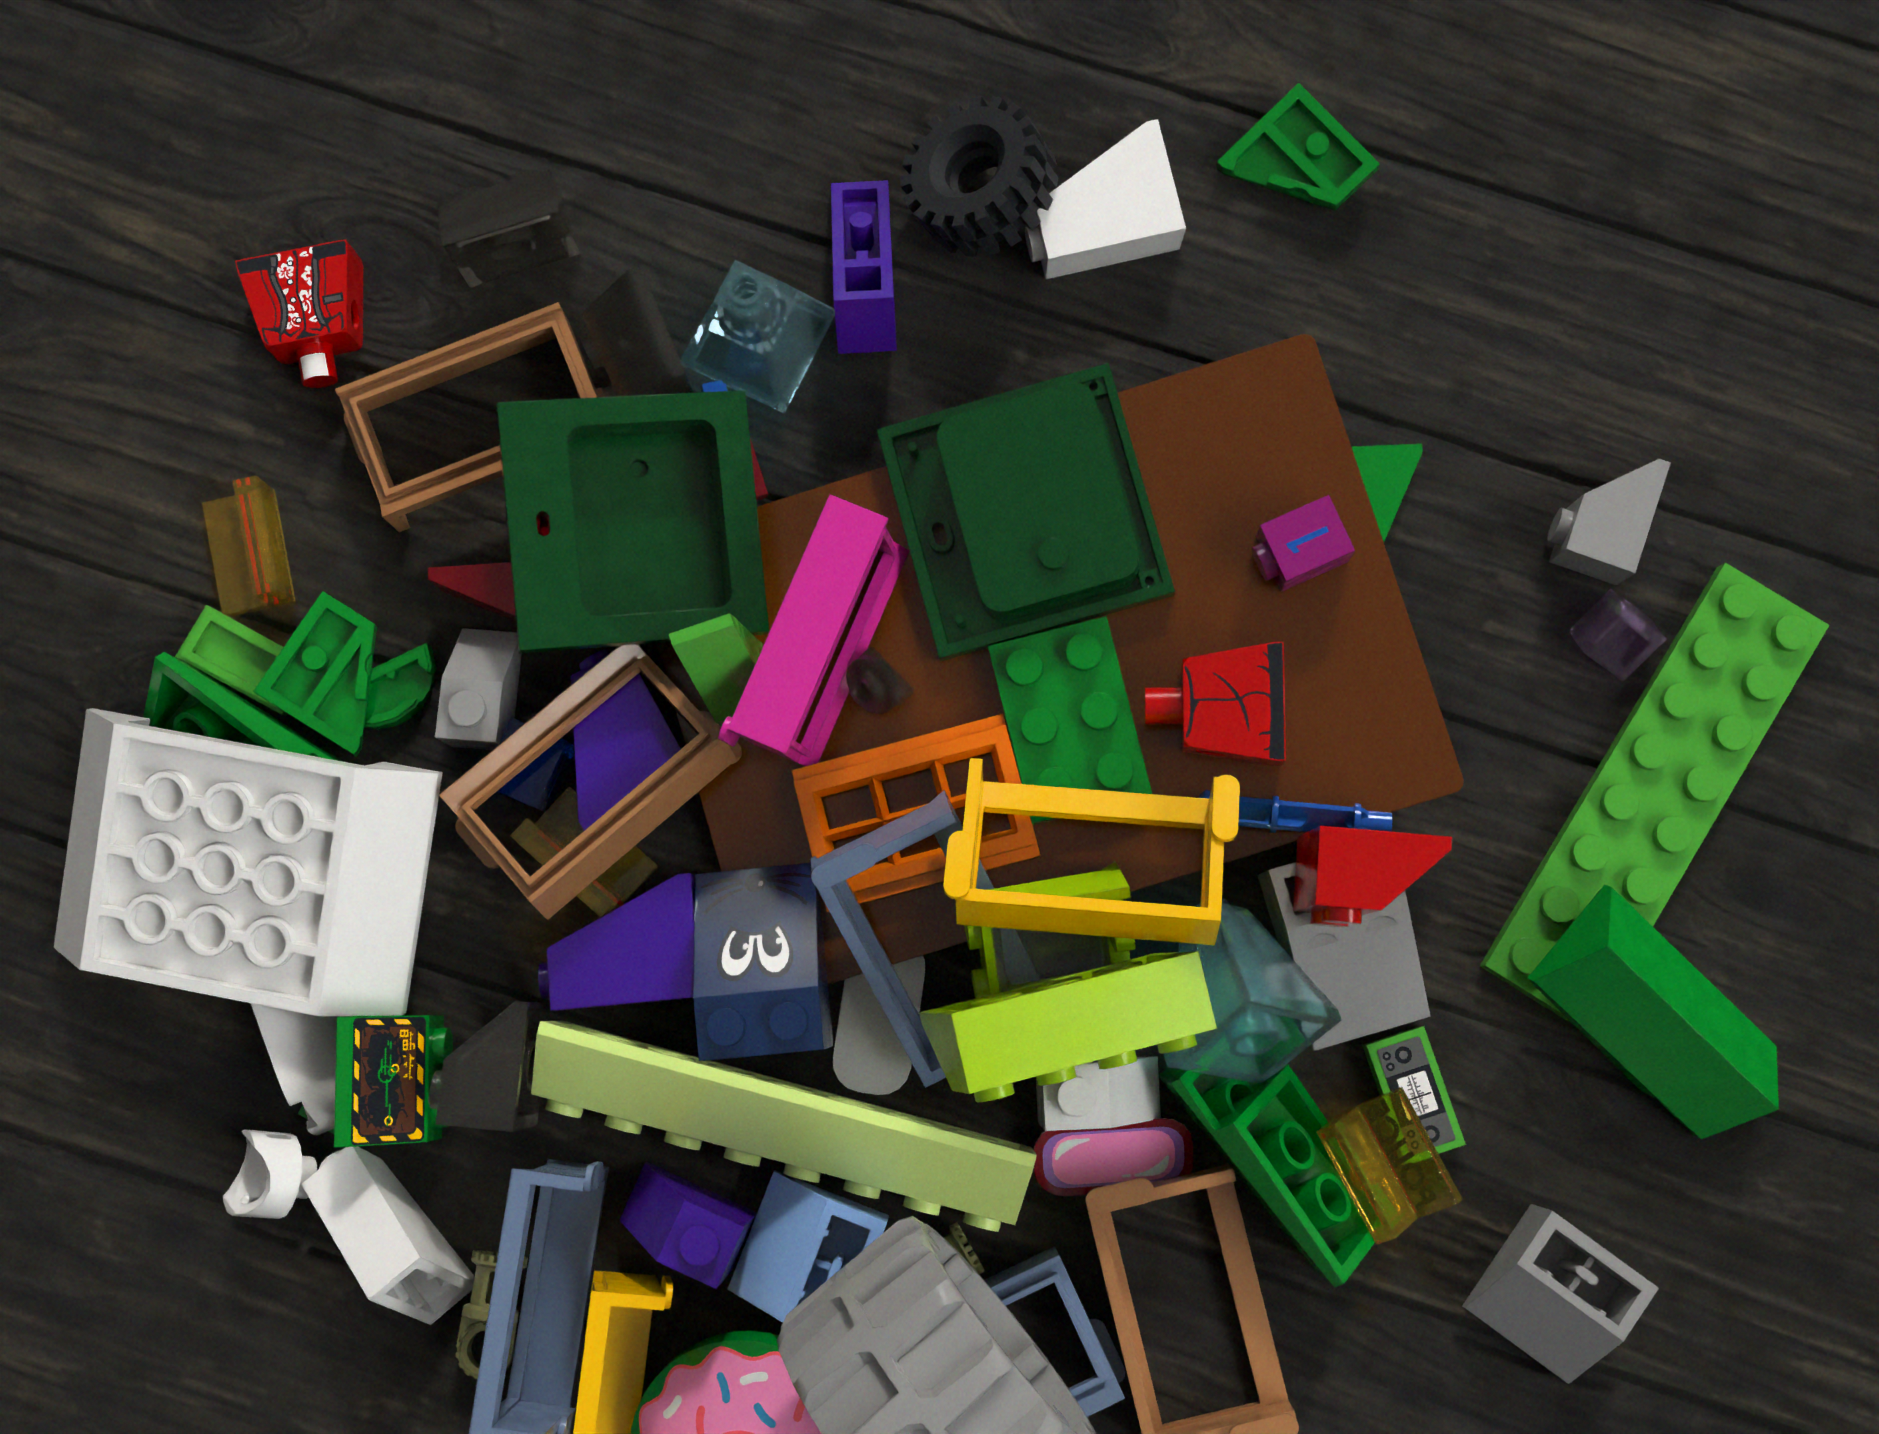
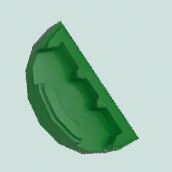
M425 643L372 668L365 720L366 729L382 730L401 725L421 711L433 691L437 670L431 645Z

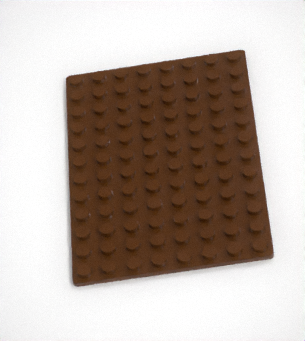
M1300 334L1117 392L1175 589V596L1105 615L1108 619L1152 794L1198 798L1204 790H1210L1211 792L1213 777L1231 775L1239 782V797L1272 799V796H1279V800L1348 807H1353L1354 803H1360L1361 808H1365L1368 811L1391 813L1458 792L1464 784L1463 775L1315 339L1311 335ZM887 466L757 507L769 632L830 494L887 517L889 520L886 528L893 541L909 550ZM1329 495L1355 552L1348 563L1281 592L1275 578L1266 581L1255 562L1251 548L1258 544L1256 535L1259 526ZM942 527L936 528L934 531L936 543L938 545L946 544L947 536L945 529ZM881 551L877 552L796 742L799 744L803 740L883 555ZM910 551L819 763L1000 714L1004 715L1008 729L989 649L940 661ZM769 632L766 635L754 636L758 640H760L764 646ZM1284 642L1286 761L1282 766H1266L1183 752L1182 724L1145 725V687H1181L1182 659L1264 643ZM656 643L665 675L699 711L710 712L675 652L672 643ZM676 712L686 745L697 734ZM740 737L737 742L742 749L741 758L736 763L730 764L699 791L721 872L811 863L810 858H812L791 771L805 766L755 746ZM991 752L971 757L983 759V781L999 782ZM970 758L943 765L951 797L966 794ZM931 769L882 781L889 813L928 804L937 797ZM869 785L821 797L829 830L877 817ZM965 806L955 809L962 825ZM984 812L981 837L1011 829L1007 814ZM1060 818L1033 825L1041 857L987 870L986 872L993 886L1000 888L1099 871L1116 861L1130 887V892L1201 871L1204 829ZM1238 826L1237 836L1232 841L1224 842L1223 864L1296 842L1298 836L1306 832L1276 830V833H1269V829ZM870 832L832 841L834 850ZM933 834L899 852L901 858L941 847ZM887 857L876 862L875 865L888 862ZM944 882L860 904L892 965L967 942L964 925H958L956 921V901L945 894ZM820 895L828 984L863 974L831 913L826 911L825 903Z

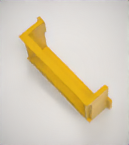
M970 758L963 831L954 832L948 839L943 883L945 894L956 901L957 924L1215 945L1221 923L1224 842L1232 841L1238 833L1239 782L1231 775L1213 777L1209 799L983 781V759ZM984 812L1204 829L1200 907L976 889Z
M594 1270L573 1434L631 1433L635 1412L642 1398L652 1310L664 1311V1309H670L673 1293V1282L670 1276L663 1275L660 1286L656 1275Z

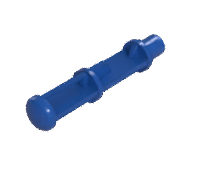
M1210 790L1202 791L1198 798L1209 799ZM1272 796V799L1239 797L1238 826L1269 829V833H1276V830L1308 832L1318 826L1391 832L1392 813L1368 811L1365 808H1361L1360 803H1354L1353 807L1283 801L1279 800V796Z

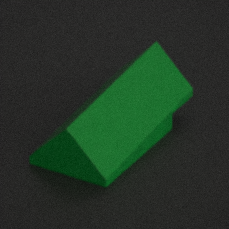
M166 652L155 657L143 718L150 719L149 726L342 761L203 671Z
M1604 884L1527 979L1641 1092L1656 1098L1693 1136L1702 1140L1779 1110L1777 1046L1611 886Z
M1235 1022L1160 1073L1159 1078L1234 1169L1236 1174L1313 1270L1334 1288L1343 1285L1394 1216L1289 1064L1270 1072Z

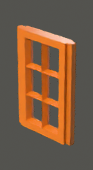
M1004 715L988 717L791 770L812 857L816 856L819 858L833 851L832 841L874 831L924 806L921 805L889 813L882 781L931 769L937 796L945 790L955 810L965 806L966 794L951 797L943 765L991 752L999 783L1022 784ZM869 785L877 817L829 830L821 797ZM1007 814L1011 829L981 837L979 858L986 871L1041 857L1030 816ZM941 848L901 858L898 851L887 857L888 862L874 865L846 879L859 904L944 882L946 856Z

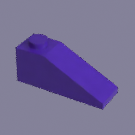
M888 180L831 183L833 298L838 354L897 351Z

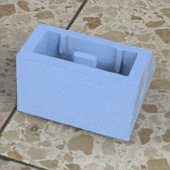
M774 1170L728 1290L777 1320L784 1322L789 1312L883 1234L889 1215Z

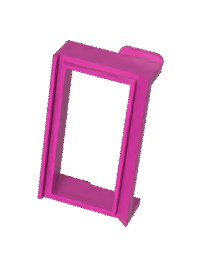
M831 494L829 495L733 717L728 716L722 724L718 736L719 740L734 747L739 738L742 737L755 746L800 765L809 766L819 763L910 551L893 541L886 528L889 520L887 517ZM881 551L883 555L801 744L796 742L877 552Z

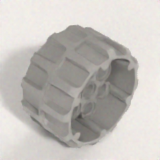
M914 1216L899 1219L789 1312L781 1326V1332L776 1340L779 1353L793 1386L821 1434H1096L1086 1414L1066 1384L1001 1299L945 1238L928 1224H924Z

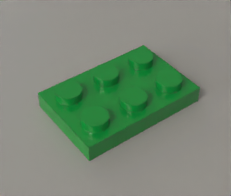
M1107 616L988 646L1022 784L1152 794ZM1030 816L1033 825L1060 819Z

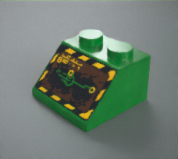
M444 1015L337 1017L334 1147L420 1143L442 1139V1127H449L452 1115L451 1093L449 1090H443V1065H449L451 1062L453 1038L451 1029L444 1028Z

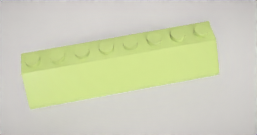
M540 1021L538 1027L531 1094L547 1098L545 1109L575 1118H581L583 1109L607 1115L605 1126L634 1134H640L643 1125L666 1131L665 1142L692 1150H700L702 1141L726 1147L724 1158L746 1165L759 1167L762 1157L786 1163L783 1171L785 1175L809 1182L819 1183L821 1173L845 1179L843 1190L868 1198L879 1199L881 1189L905 1195L904 1207L931 1215H939L941 1206L965 1212L964 1223L985 1230L999 1232L1001 1222L1012 1225L1016 1224L1037 1154L1030 1146L711 1060L699 1061L696 1056L566 1021Z

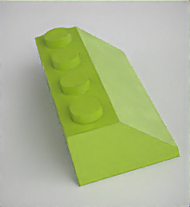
M1198 951L1153 953L919 1012L924 1031L952 1091L966 1094L974 1093L976 1102H987L1010 1096L1015 1093L1013 1082L1036 1077L1038 1086L1071 1080L1077 1077L1074 1066L1096 1060L1099 1069H1110L1128 1065L1137 1061L1135 1050L1157 1045L1159 1053H1170L1188 1049L1197 1045L1195 1034L1217 1029Z

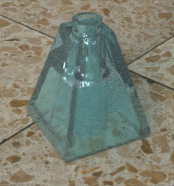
M732 260L684 351L680 363L715 381L722 380L723 383H726V386L736 391L745 390L747 396L785 413L835 316L834 308L737 260Z
M1222 898L1221 923L1215 945L1179 943L1178 952H1199L1217 1029L1195 1034L1196 1046L1165 1053L1164 1057L1167 1067L1263 1084L1342 1021L1336 1006L1247 908L1230 905L1228 900Z

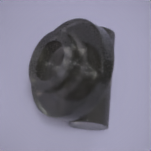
M873 646L853 661L847 669V685L853 700L865 710L874 714H884L896 705L900 706L915 691Z

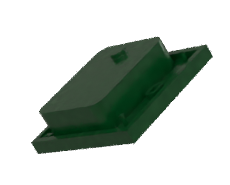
M1109 363L877 429L941 662L988 649L990 645L1077 624L1175 596V589ZM938 527L945 529L947 542L944 545L936 543L934 531Z
M745 390L497 402L496 411L519 654L671 642L670 633L729 613L753 635H766L769 632ZM539 516H544L548 520L549 534L546 536L538 533L536 518Z

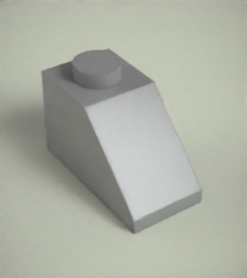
M1657 459L1583 494L1566 509L1561 507L1557 511L1548 533V541L1555 543L1549 562L1614 585H1618L1635 574L1671 462Z
M462 628L442 675L435 738L451 747L494 750L513 734L522 655L518 651L516 632Z

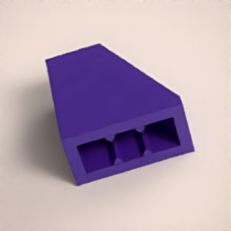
M611 649L601 650L584 659L579 664L581 671L571 675V685L612 652ZM639 673L573 728L578 821L583 830L585 831L681 750Z
M691 873L677 874L546 948L547 962L539 964L538 982L541 998L550 999V1011L693 999L695 876Z
M645 1162L619 1220L657 1262L717 1289L732 1271L758 1212L649 1162Z

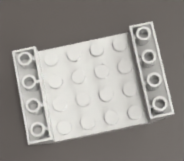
M94 708L86 709L54 948L79 970L313 1016H402L406 1013L443 772L388 762L364 766L149 726V718Z

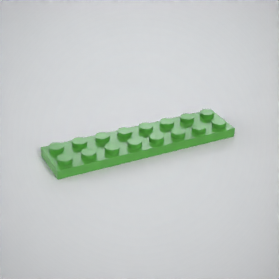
M1724 563L1717 567L1481 962L1480 967L1571 1023L1527 977L1604 884L1611 886L1645 920L1654 926L1828 629L1829 624L1731 565Z

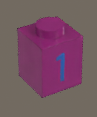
M1329 495L1261 524L1256 535L1258 544L1251 548L1263 578L1266 581L1275 578L1281 592L1348 563L1355 552Z

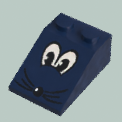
M811 863L695 874L693 999L699 1061L823 1050L833 1046L820 893L811 879Z

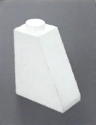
M1158 119L1146 121L1049 194L1053 201L1049 210L1038 208L1035 213L1041 222L1033 231L1025 227V237L1030 259L1032 262L1041 260L1045 279L1179 250L1186 226Z
M1157 1056L1137 1057V1061L1134 1063L1110 1069H1099L1097 1060L1074 1066L1076 1078L1051 1085L1038 1086L1036 1079L1038 1123L1045 1131L1115 1128L1151 1121L1153 1118H1161Z
M358 1146L345 1147L324 1159L319 1169L301 1184L368 1300L431 1325L473 1289L474 1275L381 1158Z

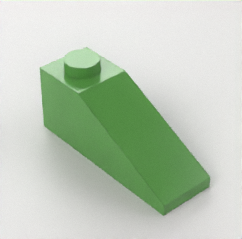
M731 613L669 634L672 646L713 719L721 726L728 716L733 717L763 648L762 642Z

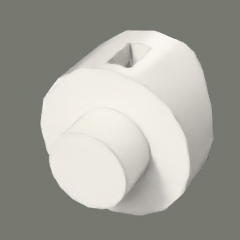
M243 1130L242 1133L247 1141L246 1155L239 1174L228 1191L223 1195L226 1211L232 1216L274 1219L285 1217L293 1207L296 1198H309L301 1184L317 1171L316 1160L311 1156H302L301 1145L297 1136L291 1133Z

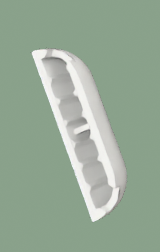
M251 1003L277 1079L289 1106L302 1102L308 1118L307 1131L309 1133L320 1135L333 1129L335 1126L337 1017L353 1016H313Z

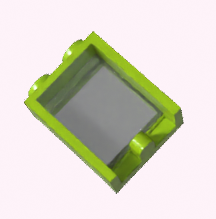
M1116 861L1099 871L988 889L1119 901L1131 898L1130 887ZM964 925L969 950L979 949L982 968L971 970L975 998L1129 960V951L1135 950V939Z

